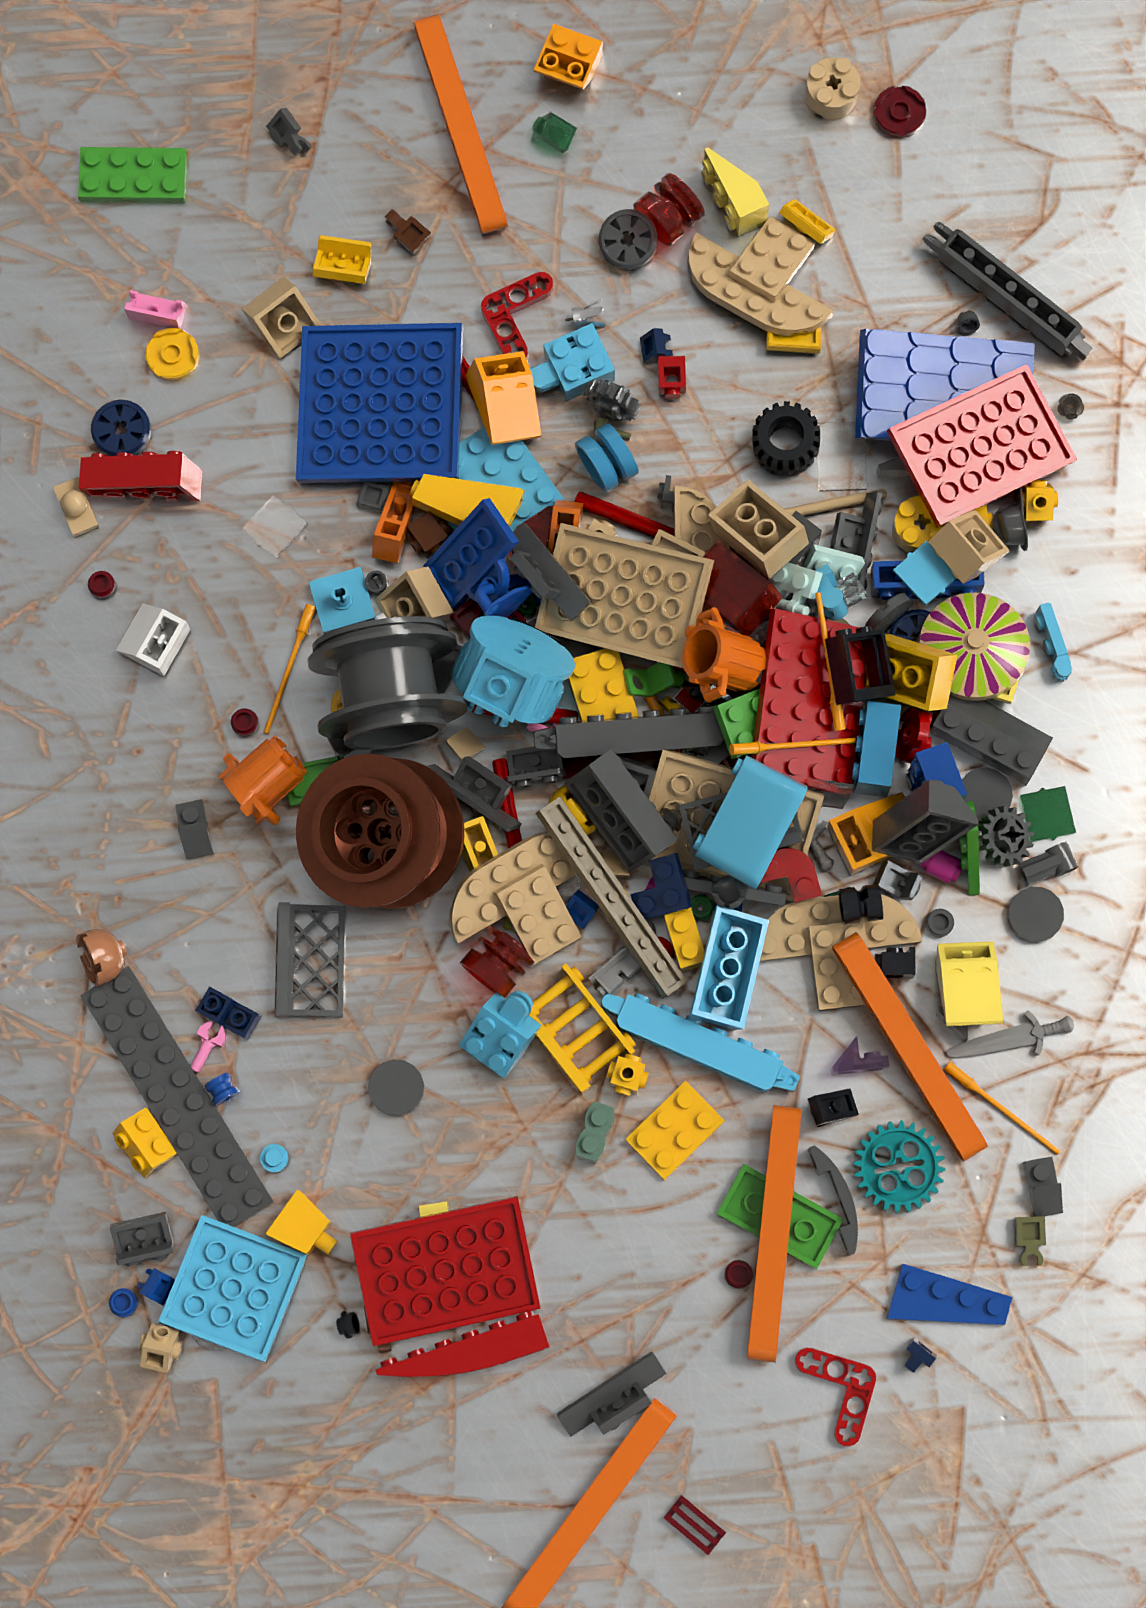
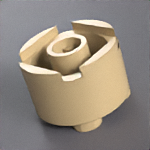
M830 57L814 64L810 68L805 91V99L809 109L814 114L817 113L827 120H838L846 117L858 100L860 89L858 71L851 64L850 60L844 57Z

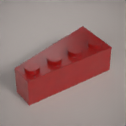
M149 451L142 452L141 455L119 452L116 456L94 453L91 454V457H81L78 489L91 497L124 498L125 493H129L130 496L139 499H149L150 494L165 497L166 500H177V495H188L190 501H200L202 469L180 451H168L167 454L159 455Z

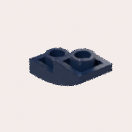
M210 986L195 1010L246 1040L249 1039L261 1018V1015Z

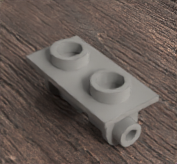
M623 946L614 953L609 961L598 966L588 979L594 989L598 990L602 996H605L609 993L612 994L624 983L619 976L620 973L623 972L629 979L642 967L628 947Z

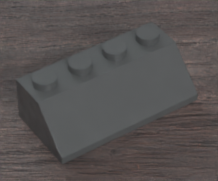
M951 695L949 696L947 709L940 711L929 732L1026 786L1053 737L985 700H964Z
M612 749L564 783L629 873L656 857L677 840L672 828L663 820L653 802L647 798L637 780L630 775L620 757Z
M929 780L873 820L872 851L921 864L978 825V818L955 787L943 784L940 780Z

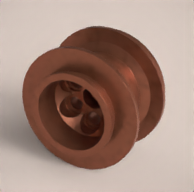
M359 754L333 763L312 782L299 807L296 822V842L301 862L307 874L318 888L331 898L356 907L399 909L417 905L429 899L451 878L463 850L464 820L461 807L453 790L431 768L408 759L392 758L378 754ZM373 801L377 804V810L374 814L370 811V805ZM361 825L363 832L361 837L358 838L356 828ZM372 849L374 852V859L370 863L368 861L367 855L368 852Z

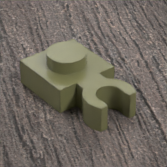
M1045 1216L1015 1217L1016 1246H1025V1251L1020 1257L1021 1265L1027 1266V1257L1032 1254L1037 1258V1266H1042L1043 1256L1038 1251V1246L1046 1245Z

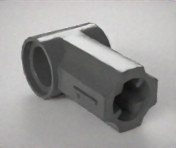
M1067 841L1045 850V853L1018 864L1020 874L1027 886L1054 875L1056 877L1062 876L1079 867Z

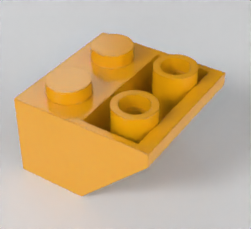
M553 23L534 67V72L583 90L594 77L602 58L603 41Z

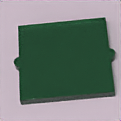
M1065 786L1047 790L1041 788L1037 792L1020 795L1023 811L1026 814L1025 820L1026 822H1031L1028 832L1034 833V836L1030 837L1031 842L1050 838L1054 841L1057 837L1076 833Z

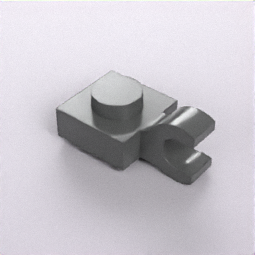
M287 108L279 109L267 124V129L280 147L288 146L294 156H297L300 151L305 155L311 149V145L305 138L297 134L302 128Z

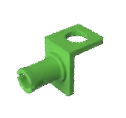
M661 662L646 670L627 668L623 671L630 696L653 697L670 687L679 689L686 680L682 671H673L672 665ZM633 676L640 680L641 690L634 686Z

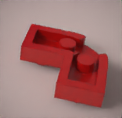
M791 847L778 848L761 883L788 876L795 903L822 896L815 866L811 858L798 849Z

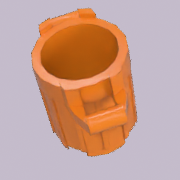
M713 607L700 613L697 616L696 626L690 625L685 630L687 639L682 650V664L684 671L689 676V681L700 686L706 702H711L725 696L726 689L748 691L759 684L756 680L760 672L765 670L766 666L765 649L751 637L725 630L717 608ZM710 684L717 686L710 690Z
M275 735L270 740L268 738L264 740L242 761H239L230 753L226 754L223 761L228 768L218 776L220 780H223L235 799L242 805L240 810L247 817L253 815L257 818L255 820L256 824H261L264 820H267L272 825L278 824L280 817L272 807L303 781V776L307 774V769L297 756L293 758L285 749L287 745Z

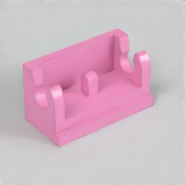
M130 290V303L126 302L124 308L128 319L181 329L187 306L184 301L167 300L139 294L135 290Z

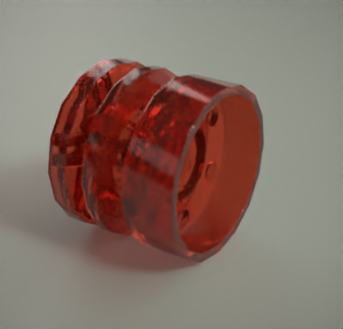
M667 173L661 178V182H657L654 185L655 194L650 191L646 192L633 204V208L648 216L657 230L658 240L667 246H671L684 235L683 225L688 228L695 225V220H700L705 215V211L700 200L690 187L676 175Z
M489 926L485 933L493 942L481 936L478 941L485 949V952L482 954L471 948L460 961V965L494 994L497 992L506 998L516 986V983L508 974L512 971L523 977L526 972L517 963L520 962L530 968L535 961L513 937Z

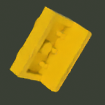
M319 235L318 251L313 266V277L366 284L371 265L372 244L365 241Z
M147 1107L120 1122L113 1131L117 1146L125 1151L130 1158L132 1167L137 1172H140L143 1178L149 1176L154 1169L177 1155L164 1131Z

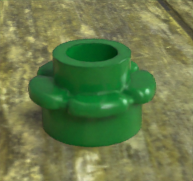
M697 894L693 899H690L695 921H706L711 918L712 911L714 910V903L711 899L707 898L704 894ZM700 905L703 906V910L701 911L698 909V906Z

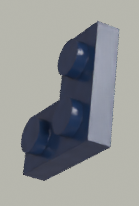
M678 853L649 860L656 888L630 894L633 903L644 919L692 907Z

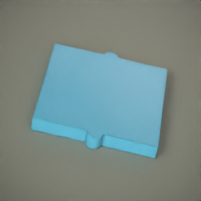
M928 541L924 542L913 553L909 552L907 558L893 569V572L925 606L937 595L944 594L945 588L957 579L946 562L936 555L934 548Z

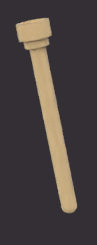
M877 489L789 507L784 510L790 515L797 511L805 516L865 503L866 493L873 491L882 492V500L886 498L887 492L884 489Z

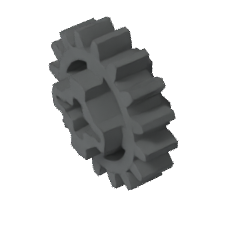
M593 379V381L589 380L583 396L587 397V401L593 403L592 406L596 407L595 410L598 413L607 415L614 420H624V418L628 421L635 420L642 406L638 403V399L632 398L628 388L615 384L610 380H600V382L596 379Z
M1001 806L988 810V815L981 817L984 824L978 825V830L982 832L978 838L979 841H982L983 845L979 847V850L987 851L986 860L994 859V865L1003 864V867L1022 863V858L1030 855L1026 849L1034 846L1029 841V837L1034 836V833L1028 832L1031 822L1023 821L1025 813L1017 814L1016 807L1008 808L1007 806Z

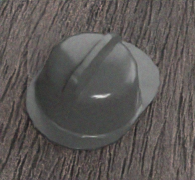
M1019 488L1015 491L1014 502L999 508L994 514L992 527L995 534L1005 545H1020L1021 549L1026 551L1028 548V535L1024 521L1022 491Z

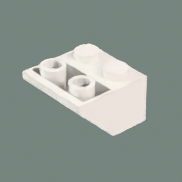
M142 604L116 651L165 676L191 629L187 621L162 608Z

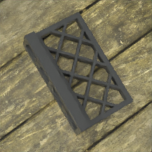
M728 792L679 805L693 858L694 870L712 866L696 857L695 853L697 850L692 847L700 831L706 834L707 831L703 829L705 822L710 814L714 817L716 816V813L712 810L717 801L725 799ZM711 802H712V804H711V806H710L709 809L706 808V807H704V806H702V805H704V804H708V803H711ZM699 807L707 812L699 826L689 821L686 809ZM797 812L792 820L794 827L788 828L778 848L805 842ZM691 826L697 829L694 835Z
M278 903L274 1017H343L345 906ZM295 911H306L314 920L302 930L295 922ZM313 912L321 913L318 916H316ZM327 912H338V924L330 931L320 918ZM316 922L327 933L317 944L305 933ZM294 928L299 932V934L295 938ZM337 929L338 938L333 934ZM301 936L313 946L303 957L294 950V943ZM329 937L338 944V951L331 958L319 947ZM315 950L327 961L317 971L305 961ZM294 956L299 960L295 965ZM337 956H338V966L333 962V960H334ZM301 963L312 973V976L302 985L293 977L294 969ZM329 964L337 971V979L330 986L318 975ZM314 978L326 988L316 999L304 988ZM293 983L298 987V989L294 993ZM336 984L337 993L332 989ZM300 991L312 1002L305 1010L293 1009V997ZM330 992L337 1000V1011L325 1010L318 1001L326 993ZM315 1005L319 1010L310 1009Z

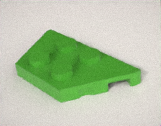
M974 801L966 802L976 815ZM977 825L959 838L962 870H967L969 895L980 894Z

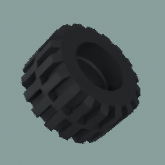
M784 401V406H779L778 402L774 403L771 410L766 407L763 410V415H758L756 418V425H753L752 444L754 455L758 457L759 464L761 466L766 465V470L771 473L773 470H777V475L783 476V472H788L789 476L795 475V470H799L802 473L805 471L806 465L810 467L814 463V457L817 458L819 453L820 426L817 425L815 415L811 417V411L807 407L802 410L799 403L790 406V401ZM781 428H792L799 432L803 439L797 447L790 450H782L771 443L770 437Z

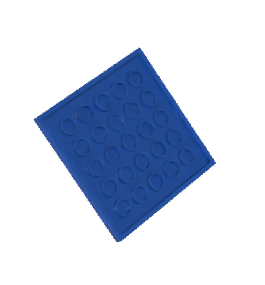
M421 323L302 326L296 481L298 483L420 481L423 474L459 479L463 324Z

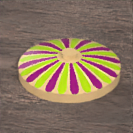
M984 593L959 594L941 602L926 618L919 638V643L957 655L950 695L964 700L979 701L991 699L1008 691L1022 676L1030 654L1029 633L1018 612L1005 601Z

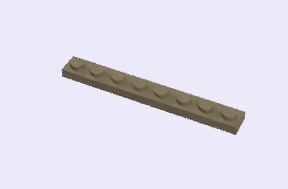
M557 798L535 813L662 998L667 997L688 982L562 798Z

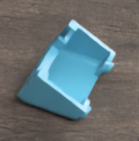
M746 755L744 760L738 758L731 771L735 778L705 836L702 834L698 835L692 848L697 850L695 856L756 889L808 788L799 781Z

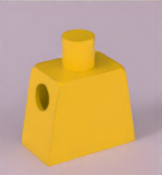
M298 1189L266 1232L271 1238L307 1255H310L315 1247L329 1255L338 1243L336 1239L326 1233L332 1222Z

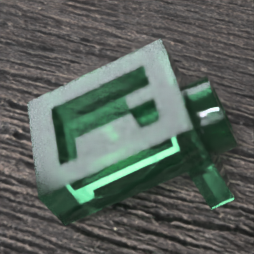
M550 112L542 117L539 116L532 126L534 133L531 140L534 142L542 140L564 153L568 150L577 127Z

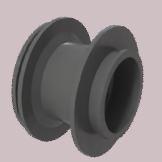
M421 616L383 618L348 625L328 632L316 639L312 644L313 653L307 659L308 668L317 674L338 676L343 709L328 714L318 722L319 734L327 738L344 740L345 746L352 749L375 750L411 745L435 738L447 730L446 723L461 717L468 710L467 701L464 698L451 694H437L432 661L448 655L457 647L456 636L448 631L447 624L440 619Z

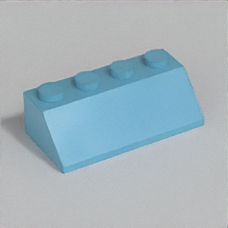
M719 905L715 906L690 1015L708 1024L729 1030L744 1029L769 920L726 907L721 908Z

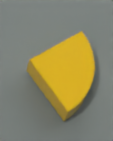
M669 696L660 701V704L668 714H670V709L682 708L678 703H674Z

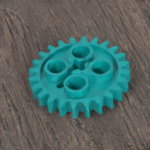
M903 1120L899 1122L898 1128L894 1127L892 1121L888 1122L887 1130L878 1125V1135L869 1131L867 1135L870 1142L866 1140L860 1141L861 1146L865 1148L864 1151H855V1154L861 1160L853 1162V1166L860 1168V1171L853 1176L863 1180L857 1187H866L868 1189L864 1198H868L871 1195L875 1197L873 1206L877 1205L880 1201L884 1202L883 1211H886L890 1205H893L895 1213L899 1212L900 1206H904L905 1211L908 1213L911 1210L912 1203L916 1208L920 1209L922 1207L920 1199L922 1198L929 1203L931 1198L928 1192L934 1194L939 1192L934 1183L939 1184L944 1181L937 1176V1173L946 1171V1168L938 1166V1162L944 1160L945 1157L936 1156L935 1153L941 1146H931L930 1143L933 1141L934 1136L924 1138L925 1128H922L918 1133L915 1132V1123H912L908 1129L905 1128ZM904 1144H914L917 1148V1155L913 1158L905 1156L903 1153ZM876 1149H886L890 1155L889 1161L886 1163L878 1162L875 1158ZM896 1160H899L900 1164L923 1160L924 1162L920 1166L904 1168L902 1174H899L898 1170H890L879 1174L874 1172L876 1168L893 1166ZM911 1171H919L922 1174L923 1182L921 1185L915 1186L910 1183L908 1175ZM882 1177H892L895 1180V1189L892 1191L884 1190L881 1186Z

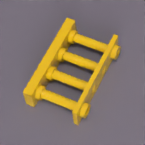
M565 963L562 966V971L566 976L533 1001V1007L529 1016L542 1025L535 1036L580 1094L584 1095L591 1089V1085L588 1082L592 1080V1075L624 1050L627 1054L635 1055L633 1047L636 1044L627 1032L621 1034L581 983L584 977L575 966L570 969ZM574 985L583 998L550 1024L546 1022L543 1025L537 1018V1015L540 1014L539 1010L570 986ZM591 1007L600 1020L567 1046L564 1044L560 1047L554 1039L557 1036L556 1032L587 1008ZM608 1028L618 1042L583 1068L581 1066L577 1069L571 1061L574 1058V1054Z

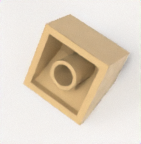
M282 277L242 308L254 329L280 359L302 342V326H322L297 287L285 277Z
M976 510L950 520L928 541L934 548L936 555L946 562L951 568L952 574L963 584L979 576L1010 551Z
M429 566L406 571L375 598L386 618L421 616L445 621L454 613Z

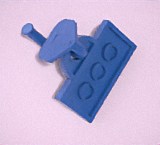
M490 498L483 499L423 565V567L429 566L452 609L459 608L470 596L482 609L483 616L507 618L531 593L539 606L542 599L538 598L531 591L530 587L532 585L527 578L523 579L518 574L509 575V569L504 558L519 541Z

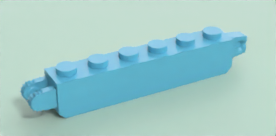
M609 993L602 998L601 1005L603 1011L605 1010L609 1014L618 1017L617 1025L620 1031L627 1032L635 1038L762 1093L770 1091L772 1087L794 1092L799 1082L800 1075L782 1065L783 1061L779 1060V1054L768 1049H764L763 1052L753 1048L754 1044L743 1038H738L737 1041L728 1038V1033L714 1026L711 1030L701 1026L702 1021L687 1015L685 1019L675 1015L676 1010L663 1004L660 1005V1008L650 1004L651 999L635 993L634 997L628 994L626 999Z

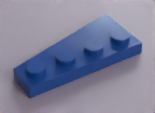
M902 1264L886 1319L1005 1325L1013 1297Z

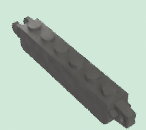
M939 221L933 227L946 241L941 243L930 234H926L923 237L924 243L938 254L937 259L1058 354L1063 356L1066 353L1070 356L1073 353L1083 361L1089 356L1093 348L1084 341L1085 335L1081 333L1083 327L1077 320L962 230L956 229L952 231Z
M713 706L697 707L698 712L688 713L687 708L670 709V714L659 715V710L642 711L643 716L632 717L631 712L615 713V718L604 719L603 714L588 715L587 721H576V717L559 718L560 723H553V727L533 731L535 748L555 750L563 758L603 755L610 749L615 754L719 746L724 737Z

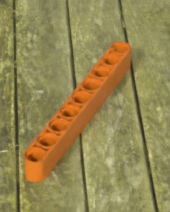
M439 14L413 21L480 231L483 235L508 227L506 216Z
M855 932L832 946V950L960 1159L964 1162L987 1148L986 1140L859 934Z
M773 1105L747 1351L748 1360L776 1363L802 1108Z
M657 1398L653 1399L652 1404L644 1411L501 1608L539 1607L678 1415Z

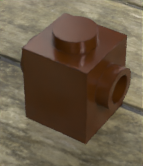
M430 511L407 526L408 534L412 538L409 541L418 555L423 553L426 559L439 549L448 539L447 535L450 534L443 521L437 522Z

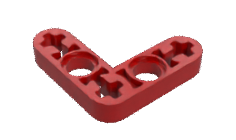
M537 272L487 295L482 300V315L502 354L512 353L509 343L514 341L516 350L518 352L523 351L528 360V348L511 314L544 300L552 294L554 287L553 279L548 273ZM541 280L542 283H547L546 289L536 288L537 281ZM527 285H529L530 290H532V297H529V291L526 287ZM513 291L523 292L525 294L524 300L519 303L511 301L510 294ZM503 296H505L508 308H505V303L502 302ZM489 303H493L495 306L499 305L496 313L488 310ZM509 325L512 328V333L507 337L500 336L497 333L499 326Z
M813 1348L801 1349L795 1356V1365L800 1372L846 1386L834 1429L835 1440L842 1446L855 1445L860 1439L876 1383L875 1371L866 1364ZM811 1353L812 1359L821 1362V1356L827 1357L822 1366V1374L816 1372L819 1369L818 1366L810 1365L808 1369L803 1368L804 1363L800 1361V1357ZM831 1361H839L843 1365L844 1370L840 1377L834 1378L828 1374L827 1366ZM848 1364L854 1365L852 1372L861 1373L863 1369L867 1370V1376L871 1377L870 1382H865L861 1386L859 1385V1379L850 1377V1383L845 1382L844 1379L849 1370ZM852 1397H858L863 1402V1409L858 1414L851 1413L847 1408V1402ZM844 1414L850 1418H860L859 1425L853 1422L851 1427L855 1437L849 1438L847 1442L843 1441V1435L839 1434L840 1429H845L848 1424V1420H842Z

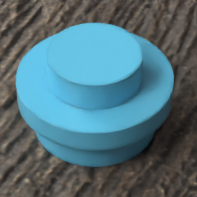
M278 1144L266 1146L260 1154L261 1165L269 1172L283 1170L289 1159L286 1149Z

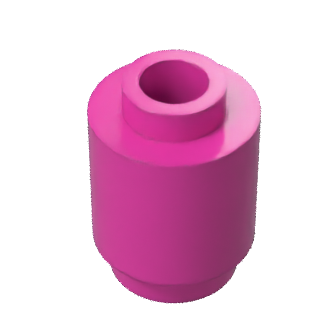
M943 850L920 865L921 868L926 870L925 873L947 884L951 880L956 882L962 872V867L959 865L961 859Z

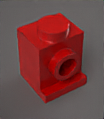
M685 356L658 357L659 394H664L666 399H678L681 397V394H686ZM674 378L677 382H667V380Z

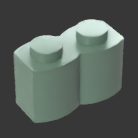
M595 1101L590 1105L585 1116V1129L581 1132L576 1142V1157L578 1159L597 1164L602 1158L605 1150V1137L611 1131L614 1123L613 1107Z

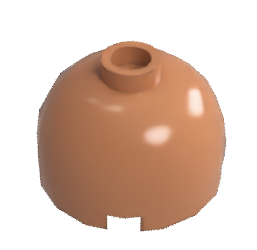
M102 929L88 930L76 936L77 948L83 946V955L80 956V959L91 983L96 982L95 986L98 987L114 980L122 971L124 965L123 956L127 955L123 941H117L112 933Z

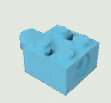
M593 323L543 344L546 362L530 369L536 392H545L559 386L566 402L583 395L589 380L593 381V379H596L599 382L600 380L615 381V369Z
M515 991L506 999L496 992L482 1006L459 1046L499 1076L505 1078L518 1064L542 1026L529 1016L533 1007L531 998L522 991Z

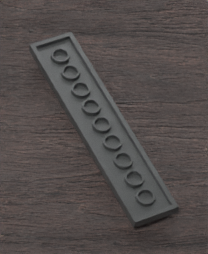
M127 966L122 969L114 980L98 987L94 986L83 993L81 997L217 1220L237 1227L275 1203L132 969Z

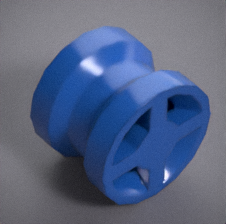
M224 1073L212 1079L204 1086L207 1092H211L213 1095L212 1101L215 1106L231 1100L240 1093L238 1088L232 1085L229 1073Z

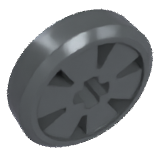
M623 209L614 212L603 222L599 232V246L604 257L612 265L621 269H636L645 265L655 254L658 245L657 230L651 219L644 213L634 209ZM629 232L630 235L634 234L636 237L632 240L633 245L629 247L627 243L624 245L621 243L624 239L623 234Z

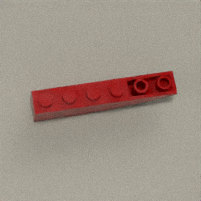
M532 1311L517 1315L516 1322L506 1325L505 1320L488 1325L490 1331L479 1334L478 1329L464 1333L462 1334L463 1340L452 1343L451 1339H446L435 1343L436 1349L425 1352L424 1348L408 1352V1359L399 1362L396 1357L380 1362L381 1368L375 1369L378 1376L435 1377L469 1373L498 1366L548 1349L550 1346L539 1314L533 1316Z

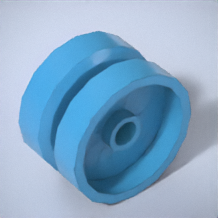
M605 423L595 430L596 441L590 436H585L575 442V449L581 462L593 481L604 493H608L618 487L617 475L623 480H629L639 473L629 448L619 433L609 423Z

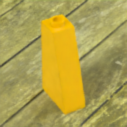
M423 474L420 481L416 480L414 482L410 495L412 496L413 506L427 512L430 511L431 514L457 526L466 519L483 499L490 498L508 526L511 527L525 498V490L516 487Z

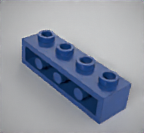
M873 561L871 567L872 597L878 596L880 600H889L897 594L905 593L910 599H918L893 572V569L902 561ZM984 572L964 584L959 579H956L945 588L944 594H939L935 598H948L950 594L981 593L985 585Z

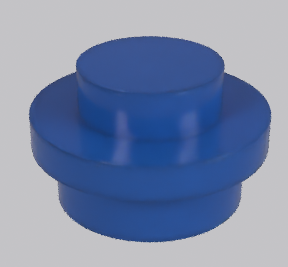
M126 1288L114 1291L109 1299L110 1310L119 1317L130 1316L135 1312L138 1305L135 1293Z

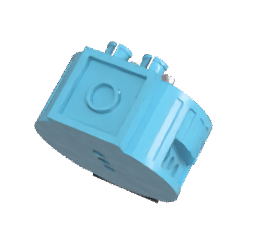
M482 616L475 619L470 627L471 638L469 642H465L462 645L451 670L453 683L460 692L464 693L462 698L469 701L467 709L472 711L476 704L475 714H483L484 709L493 713L494 715L491 720L495 724H497L501 717L502 720L499 724L501 727H507L509 722L513 723L515 720L523 723H543L550 720L564 692L562 683L572 675L575 669L574 659L569 651L561 646L562 641L514 616L512 620L501 616Z

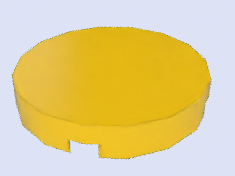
M165 328L156 332L150 342H148L145 358L150 370L158 378L166 381H179L188 377L196 369L199 362V349L195 339L187 332H184V330L180 328Z

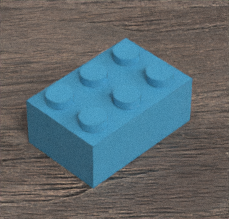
M868 701L866 708L860 709L858 725H860L861 736L857 735L855 747L858 763L854 762L852 771L853 785H855L854 793L879 797L888 796L892 785L901 705Z

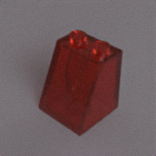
M717 541L703 557L714 560L703 606L706 610L713 607L717 608L725 624L741 635L749 637L770 613V610L780 602L783 596L770 581L725 545Z

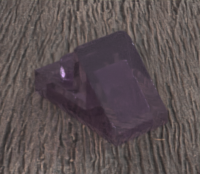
M856 1036L832 1067L831 1076L887 1070L889 1068L888 1055L881 1056V1052L876 1051L864 1053V1058H860L858 1038Z

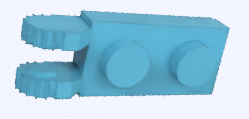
M1049 602L1044 603L1038 607L1034 618L1037 628L1039 630L1043 629L1046 640H1043L1046 654L1048 656L1052 655L1054 661L1051 667V671L1054 673L1053 676H1055L1057 681L1060 680L1061 682L1067 680L1073 669L1052 605Z

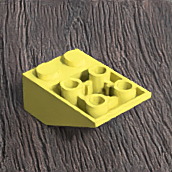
M705 148L701 175L707 186L711 184L715 192L713 193V198L718 208L723 207L726 216H724L725 222L729 230H734L737 236L740 237L762 227L768 218L769 203L758 182L710 148Z
M994 942L937 944L936 973L946 1026L1003 1024L998 963Z

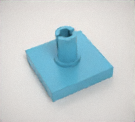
M361 567L309 582L324 634L348 625L375 619L374 609L365 585Z

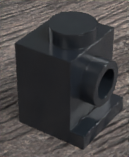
M891 947L886 948V952L875 954L874 959L886 978L913 979L916 975L915 947H909L907 952H903V948Z

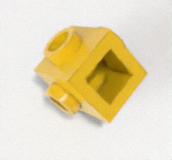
M1041 479L1022 488L1024 519L1026 521L1053 520L1054 508L1058 507V492L1054 491V487L1047 484V480Z
M625 1054V1057L618 1056L617 1062L611 1061L607 1078L611 1079L610 1087L615 1088L614 1092L630 1097L631 1093L637 1095L639 1088H645L649 1073L644 1071L645 1064L641 1063V1058ZM625 1069H631L633 1076L627 1079L623 1077L622 1072Z

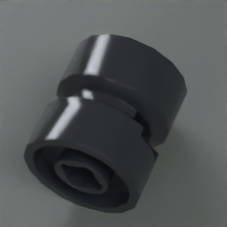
M878 884L862 886L859 891L855 887L839 889V905L843 925L859 923L861 918H864L867 922L883 920V904Z

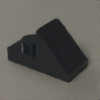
M851 1088L807 1098L817 1127L826 1126L859 1115Z

